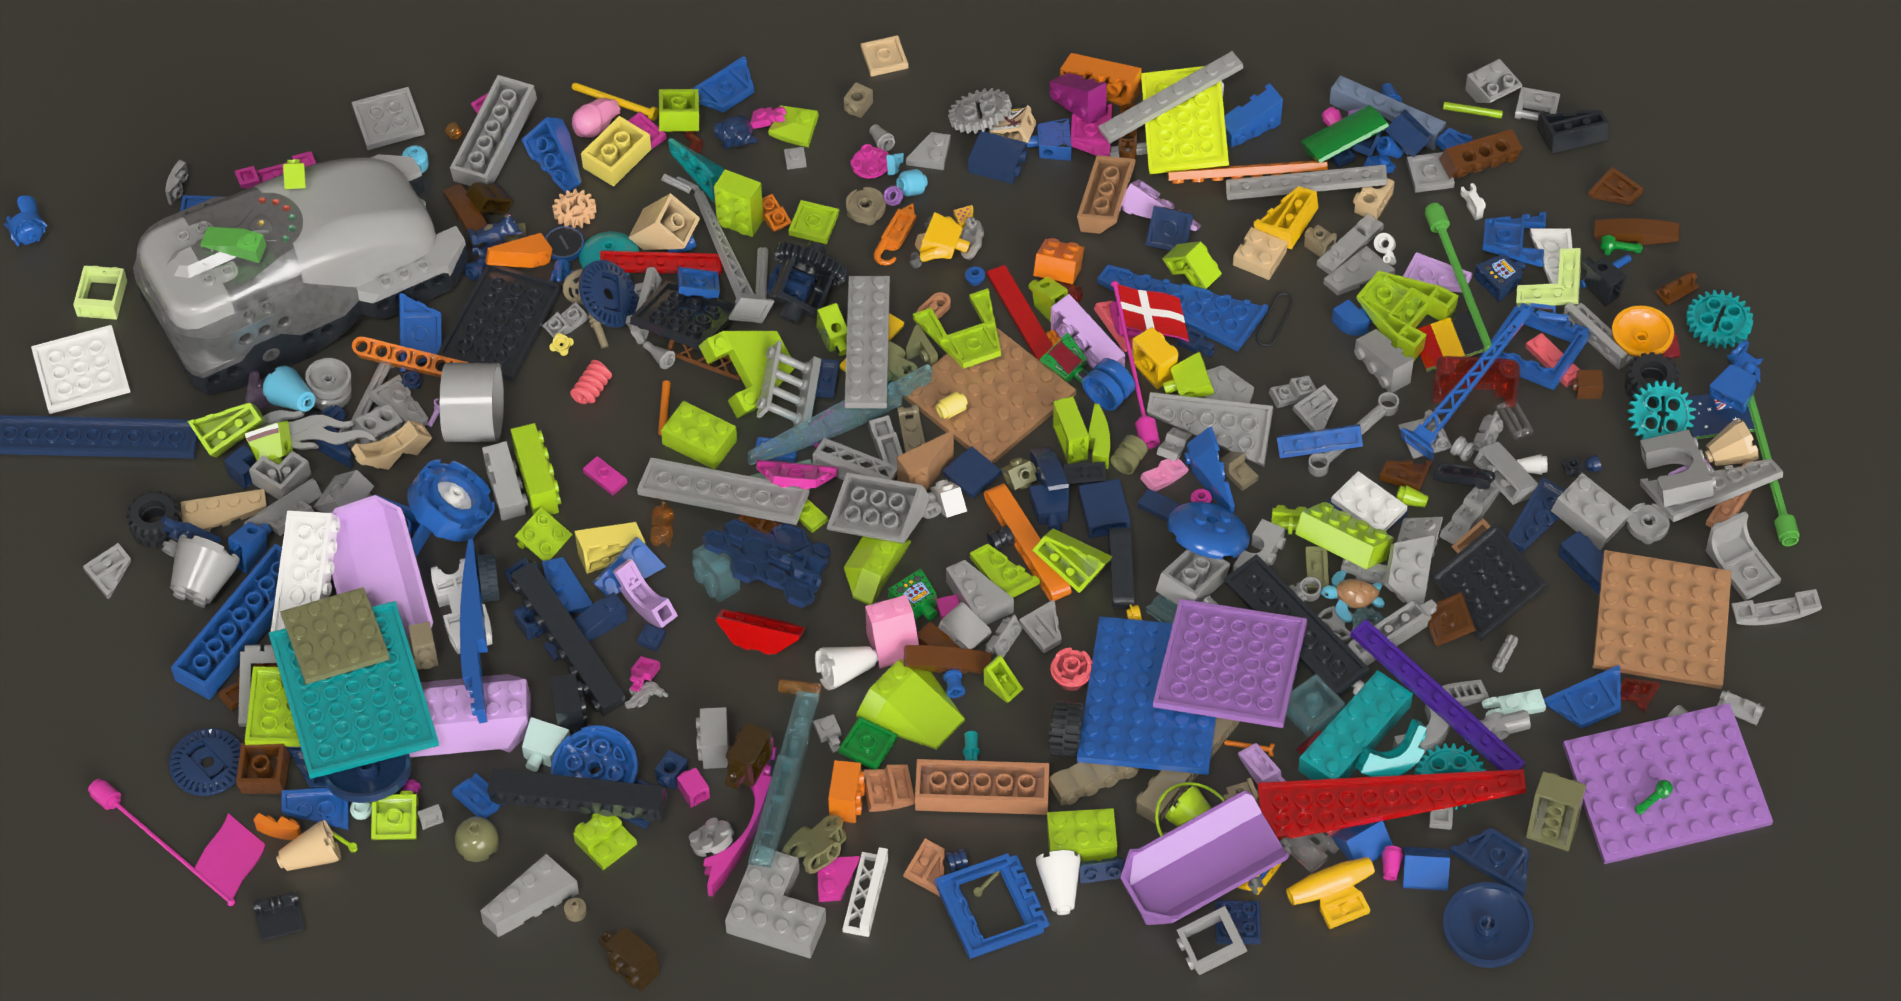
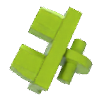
M1277 505L1272 510L1271 523L1288 530V534L1292 535V531L1297 529L1302 511L1307 508L1298 507L1296 510L1287 509L1285 505Z

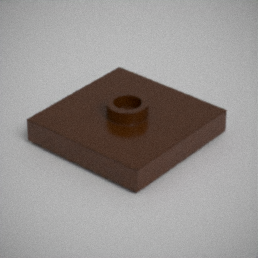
M1462 592L1437 602V610L1428 621V627L1436 647L1476 631Z

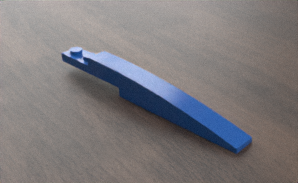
M469 539L461 589L460 653L466 691L469 690L470 698H474V703H470L472 715H477L478 722L481 724L488 721L480 653L488 652L477 552L473 539Z

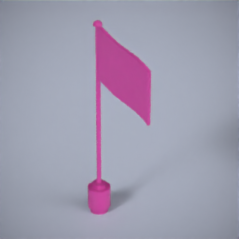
M96 779L88 788L90 797L105 810L117 807L227 901L228 906L235 904L234 897L242 881L259 861L265 844L229 813L222 828L204 849L194 868L121 806V793L106 780Z

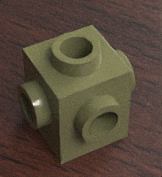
M1021 457L1011 460L1009 465L1001 468L1008 488L1014 490L1018 488L1025 489L1032 485L1031 482L1037 480L1035 465Z

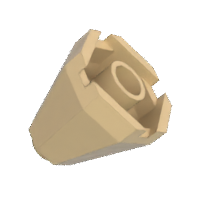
M1736 419L1728 424L1706 445L1707 451L1704 452L1709 463L1712 462L1715 466L1748 463L1759 459L1758 449L1756 445L1753 446L1752 440H1754L1752 434L1741 419Z

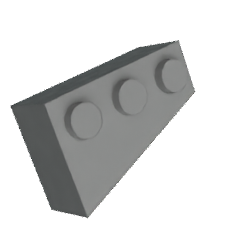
M1375 329L1356 339L1354 353L1359 360L1364 362L1368 371L1376 376L1379 384L1386 388L1388 392L1393 393L1411 383L1414 359L1411 356L1405 357L1400 347L1395 349L1390 345L1391 340Z
M507 441L483 447L486 472L501 521L526 515L527 497L525 493L521 494L520 489H523L521 478L516 476L518 472L516 462L511 459Z
M966 560L946 568V582L953 594H957L959 603H965L986 625L1014 613V599Z

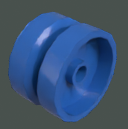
M1103 358L1094 367V370H1091L1082 379V386L1087 396L1107 411H1114L1135 390V382L1129 371L1122 364L1110 358Z

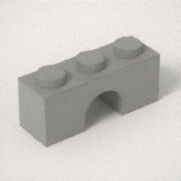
M1262 519L1252 536V546L1258 548L1260 552L1250 553L1244 550L1235 562L1233 571L1256 554L1268 566L1273 565L1277 557L1276 552L1278 549L1282 550L1286 543V538H1284L1285 529Z

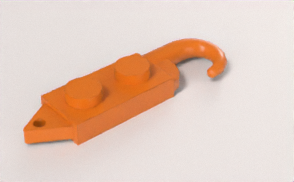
M914 204L898 209L874 251V260L878 264L887 266L896 261V257L890 260H883L881 255L884 250L894 251L902 246L917 220V215L914 213Z

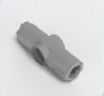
M1525 710L1505 715L1495 712L1487 715L1484 720H1480L1500 740L1505 739L1511 733L1527 730L1531 727L1529 714Z

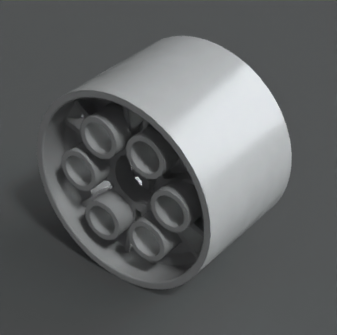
M445 363L440 384V423L444 441L499 442L504 414V388L500 364Z

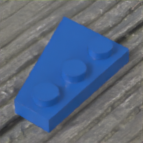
M563 557L542 561L546 581L570 615L583 613L593 605Z
M328 788L282 791V814L317 823L326 820L330 826L349 830V801L336 797Z

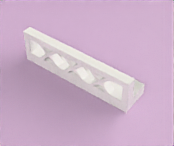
M879 847L878 854L862 852L843 925V932L869 937L888 863V849ZM865 860L876 861L874 869L868 871L864 866ZM869 878L871 881L870 886L863 890L859 884L861 881ZM864 897L866 900L865 906L858 910L855 901ZM859 916L861 919L860 928L849 926L850 921Z

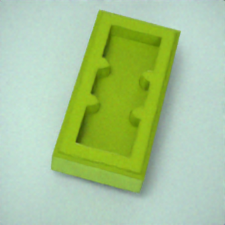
M807 499L798 521L813 533L828 522V517Z

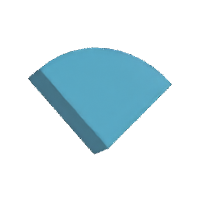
M903 153L886 155L888 175L897 174L900 163H903Z

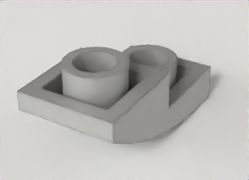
M181 160L173 167L166 183L165 192L170 205H173L184 192L182 183L189 176L186 163Z
M575 302L561 315L557 312L542 326L553 338L558 333L567 335L587 321L588 315Z
M1304 376L1291 379L1287 385L1271 387L1268 393L1275 406L1280 408L1300 402L1317 389L1310 377Z

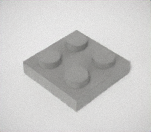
M1443 152L1407 157L1406 163L1415 193L1454 188V178L1449 179L1439 160Z

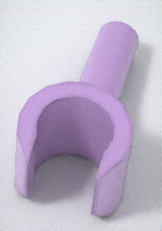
M439 398L434 400V412L427 424L429 427H432L440 414Z

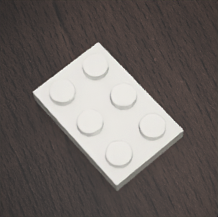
M1359 471L1331 497L1333 504L1343 511L1350 513L1353 518L1364 520L1370 526L1387 531L1407 511V505Z

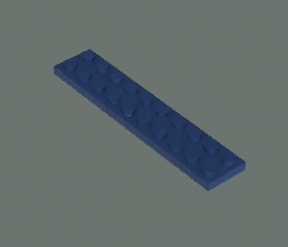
M0 415V454L195 459L198 436L188 423L190 420Z

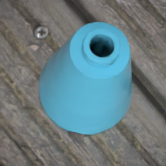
M288 366L277 367L276 371L272 374H268L263 384V393L269 403L304 412L309 411L314 406L315 396L296 370Z

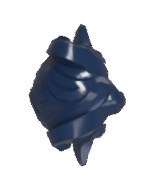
M746 116L730 117L723 122L714 124V134L717 139L722 141L724 149L758 142L753 137L752 126Z

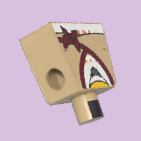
M1022 104L1019 109H1011L1012 111L1008 112L1009 116L1004 117L1005 121H999L998 126L993 125L992 129L989 130L992 134L1028 143L1035 128L1036 120L1031 114L1030 106Z

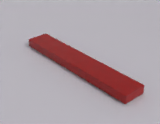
M600 251V260L613 262L626 273H646L649 267H655L658 273L677 274L678 267L717 271L718 275L722 273V262L719 255L714 253Z
M1003 265L987 271L989 281L1033 356L1039 360L1053 347L1007 267Z

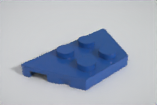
M745 56L693 88L698 89L700 105L725 112L754 93V86Z
M400 293L399 346L437 355L441 347V312ZM406 353L400 354V362H403L407 359ZM421 358V359H419L418 362H417V365L426 362L427 359H426V358ZM400 368V373L407 371L406 369Z
M1617 665L1544 698L1545 705L1581 729L1621 712L1620 666Z

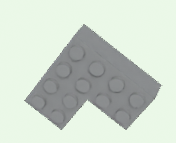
M756 846L725 919L726 932L728 934L811 959L826 923V910L823 907L789 897L800 872L799 858Z

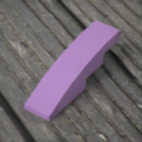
M1257 743L1238 752L1239 758L1257 785L1263 782L1285 781L1281 776V770Z

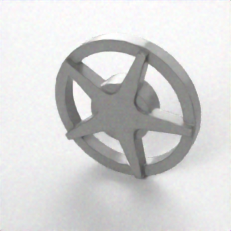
M1334 606L1324 609L1318 615L1333 632L1337 634L1343 632L1346 634V636L1341 637L1343 642L1351 638V632L1345 627L1346 622L1336 615ZM1349 611L1352 616L1353 629L1357 627L1356 618ZM1332 612L1330 619H1321L1325 614Z

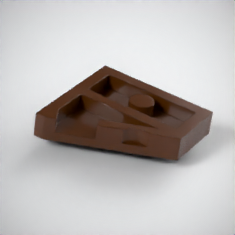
M1612 167L1588 192V197L1631 206L1644 193V188Z
M1397 460L1386 461L1379 480L1399 487L1400 485L1404 487L1407 485L1420 491L1431 468L1432 461L1425 460V464H1413V460H1404L1402 462Z

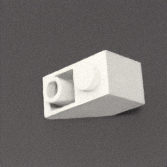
M948 480L936 482V486L930 487L931 492L937 496V503L942 507V515L950 517L967 511L961 488L956 484L948 482Z

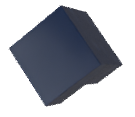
M243 445L227 457L224 463L228 476L245 490L253 484L249 469L255 464L252 451Z

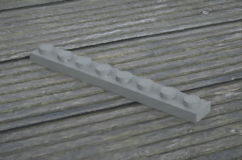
M1231 51L1098 126L1099 132L1110 144L1243 69V63Z
M1386 165L1231 179L1226 180L1227 200L1285 195L1291 193L1298 186L1313 191L1387 185Z

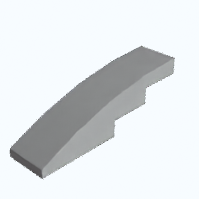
M1492 482L1487 490L1478 489L1475 486L1465 497L1463 504L1453 514L1451 521L1443 528L1440 537L1455 544L1480 521L1500 493V490Z

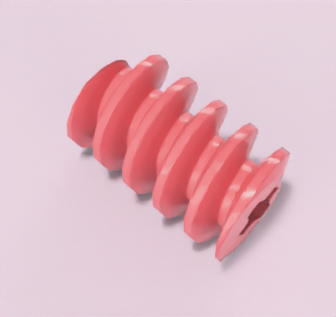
M592 360L571 390L572 398L584 405L594 403L596 401L595 398L604 389V385H607L608 380L611 379L612 373L600 361Z

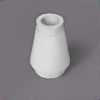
M1539 454L1517 459V462L1528 473L1539 475L1548 473L1547 456Z

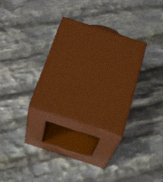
M1577 370L1576 378L1572 379V391H1576V398H1602L1604 388L1602 370Z

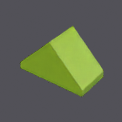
M998 655L984 668V685L1006 703H1009L1023 690L1001 655Z

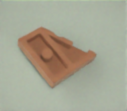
M925 838L903 877L940 897L934 880L944 876L943 861L945 849Z

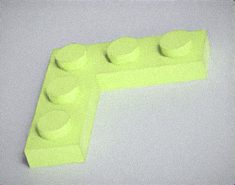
M1560 249L1558 284L1517 285V306L1520 307L1522 303L1531 305V303L1567 305L1570 302L1579 304L1581 249Z

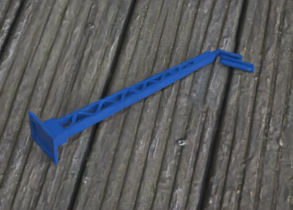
M1531 303L1527 309L1524 308L1422 425L1419 424L1414 431L1405 428L1401 429V439L1433 462L1434 450L1431 446L1436 441L1437 434L1531 315L1530 311L1533 308L1553 310V313L1536 311V316L1541 319L1567 321L1569 320V315L1555 313L1556 307L1553 305ZM1489 361L1484 367L1483 362ZM1480 366L1481 372H1475L1477 368ZM1476 377L1470 385L1469 378ZM1466 382V383H1467V389H1461V390H1459V389L1464 385V383ZM1454 395H1462L1454 404ZM1451 399L1452 409H1443ZM1447 414L1439 424L1437 415ZM1434 419L1436 429L1432 433L1426 427Z

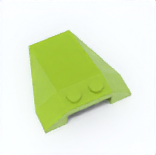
M904 659L897 660L869 689L856 713V717H863L898 734L900 738L936 750L965 721L930 671L904 667Z

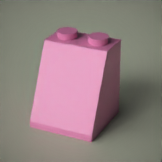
M907 595L865 606L866 632L872 650L874 649L877 653L879 668L893 665L897 660L904 659L905 645H919L914 614Z

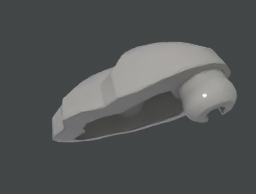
M974 217L966 219V226L962 229L960 235L961 239L970 242L967 253L961 252L963 258L967 260L974 258L981 248L982 238L984 237L983 226Z

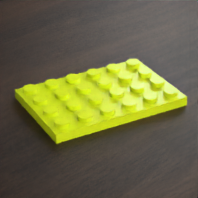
M1204 66L1141 73L1143 101ZM1221 81L1145 123L1150 174L1229 165Z

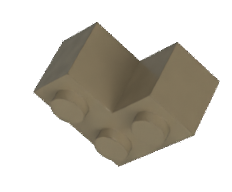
M430 621L409 625L410 637L407 640L416 669H430L434 666H439Z

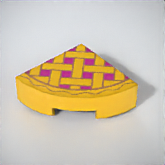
M973 205L953 210L956 222L962 228L966 226V219L973 217Z

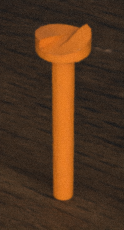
M1225 740L1224 745L1248 748L1253 745ZM1271 743L1270 747L1259 745L1263 751L1269 752V756H1274L1273 749L1275 744Z

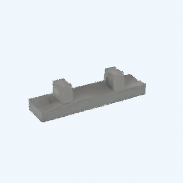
M1368 213L1317 260V266L1326 273L1331 274L1383 230L1384 224Z
M655 267L647 268L644 282L635 284L634 291L639 297L636 311L661 286L662 278ZM632 315L627 316L626 324L631 330V334L635 337L638 344H644L649 331L630 324V317Z

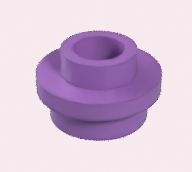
M897 186L887 188L884 192L886 203L891 206L899 205L903 199L901 188Z

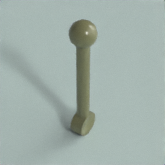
M1000 871L993 873L980 887H976L973 892L974 895L980 897L983 890Z

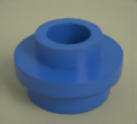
M970 267L965 272V279L970 285L978 286L984 281L985 272L980 267Z

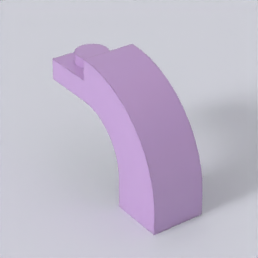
M628 559L613 570L621 585L619 589L625 598L649 623L662 628L678 616L669 599L659 596L648 586L633 560Z

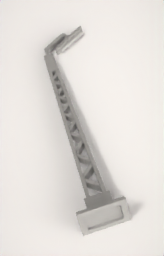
M664 173L662 181L687 193H690L691 189L695 191V199L736 297V305L728 317L729 320L763 323L774 300L759 298L757 294L753 293L704 192L700 191L698 185L681 177L675 179Z

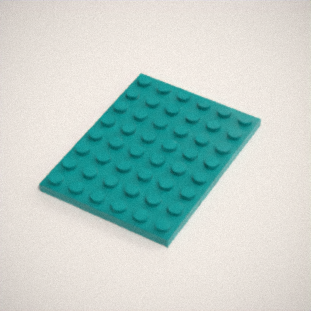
M396 601L371 607L390 660L306 685L286 629L268 632L310 779L439 746Z

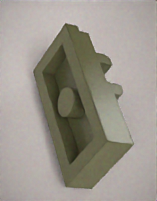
M1305 547L1306 577L1317 578L1321 583L1322 590L1325 586H1329L1327 550L1322 547ZM1307 585V590H1318L1315 585Z

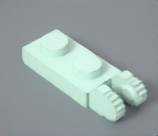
M1540 689L1500 696L1498 698L1491 697L1482 701L1484 709L1499 707L1486 712V716L1495 712L1505 715L1525 710L1528 714H1535L1546 710Z

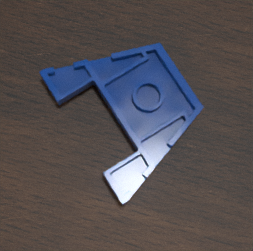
M1540 212L1539 216L1530 217V214H1523L1522 218L1511 219L1510 216L1485 219L1483 250L1498 255L1504 254L1508 258L1543 267L1544 249L1523 248L1524 228L1545 229L1547 212Z

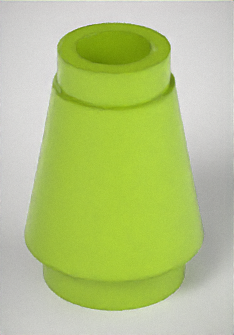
M1400 485L1396 498L1407 506L1425 508L1428 495H1424L1407 485L1405 487Z

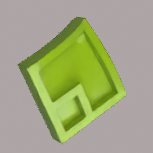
M780 106L786 110V114L783 115L785 121H774L768 131L769 135L787 143L809 147L819 117L818 111Z

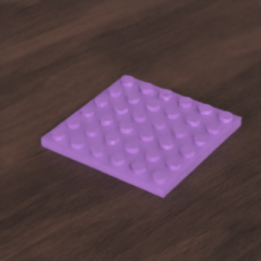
M1179 599L1153 707L1283 728L1306 631L1307 619Z

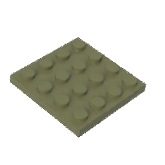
M364 587L280 611L305 685L390 660Z

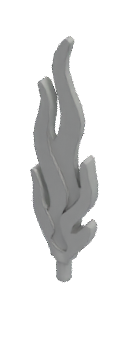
M284 410L264 415L267 423L260 428L289 419L301 418L304 416V413L302 411L291 412ZM312 415L288 422L292 448L297 450L319 448L315 443L301 442L305 440H322L334 445L344 444L358 438L376 441L373 435L360 429L340 433L324 429L326 426L346 429L354 425L352 421L341 422L325 415Z

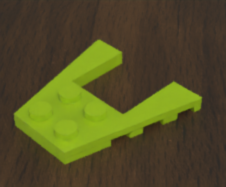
M988 288L969 295V300L981 319L982 324L947 335L932 307L913 313V320L963 369L1001 356V348Z

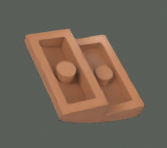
M887 765L885 769L863 770L865 772V794L869 812L899 809L915 804L908 765Z

